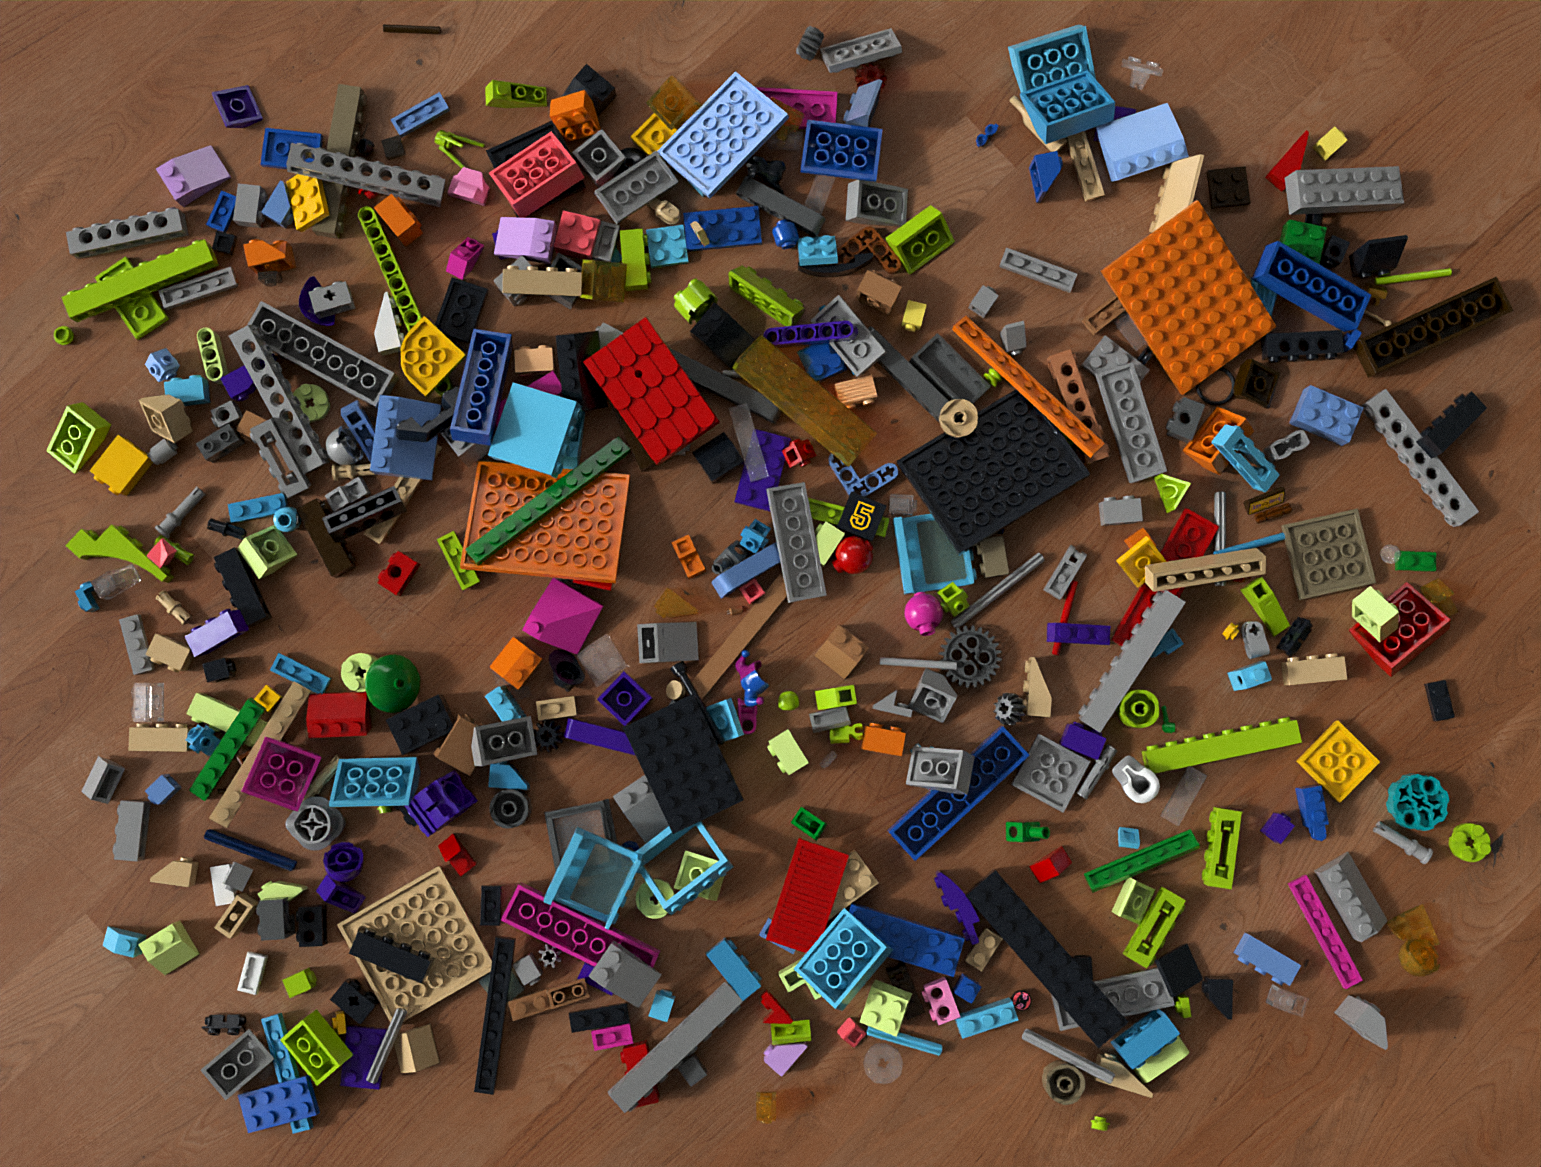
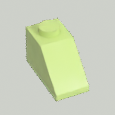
M826 521L823 525L820 523L815 530L822 567L825 566L845 533Z
M269 881L261 887L262 891L258 893V896L261 900L265 898L288 897V902H290L308 888L306 885L277 881L273 883Z

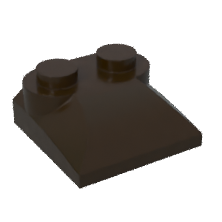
M1247 359L1239 368L1233 393L1238 399H1245L1269 409L1280 373L1254 359Z

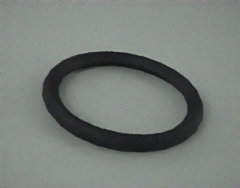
M1224 367L1218 370L1225 372L1232 383L1231 392L1226 399L1211 401L1202 394L1200 383L1196 385L1199 397L1210 405L1225 404L1234 395L1235 379L1231 372Z

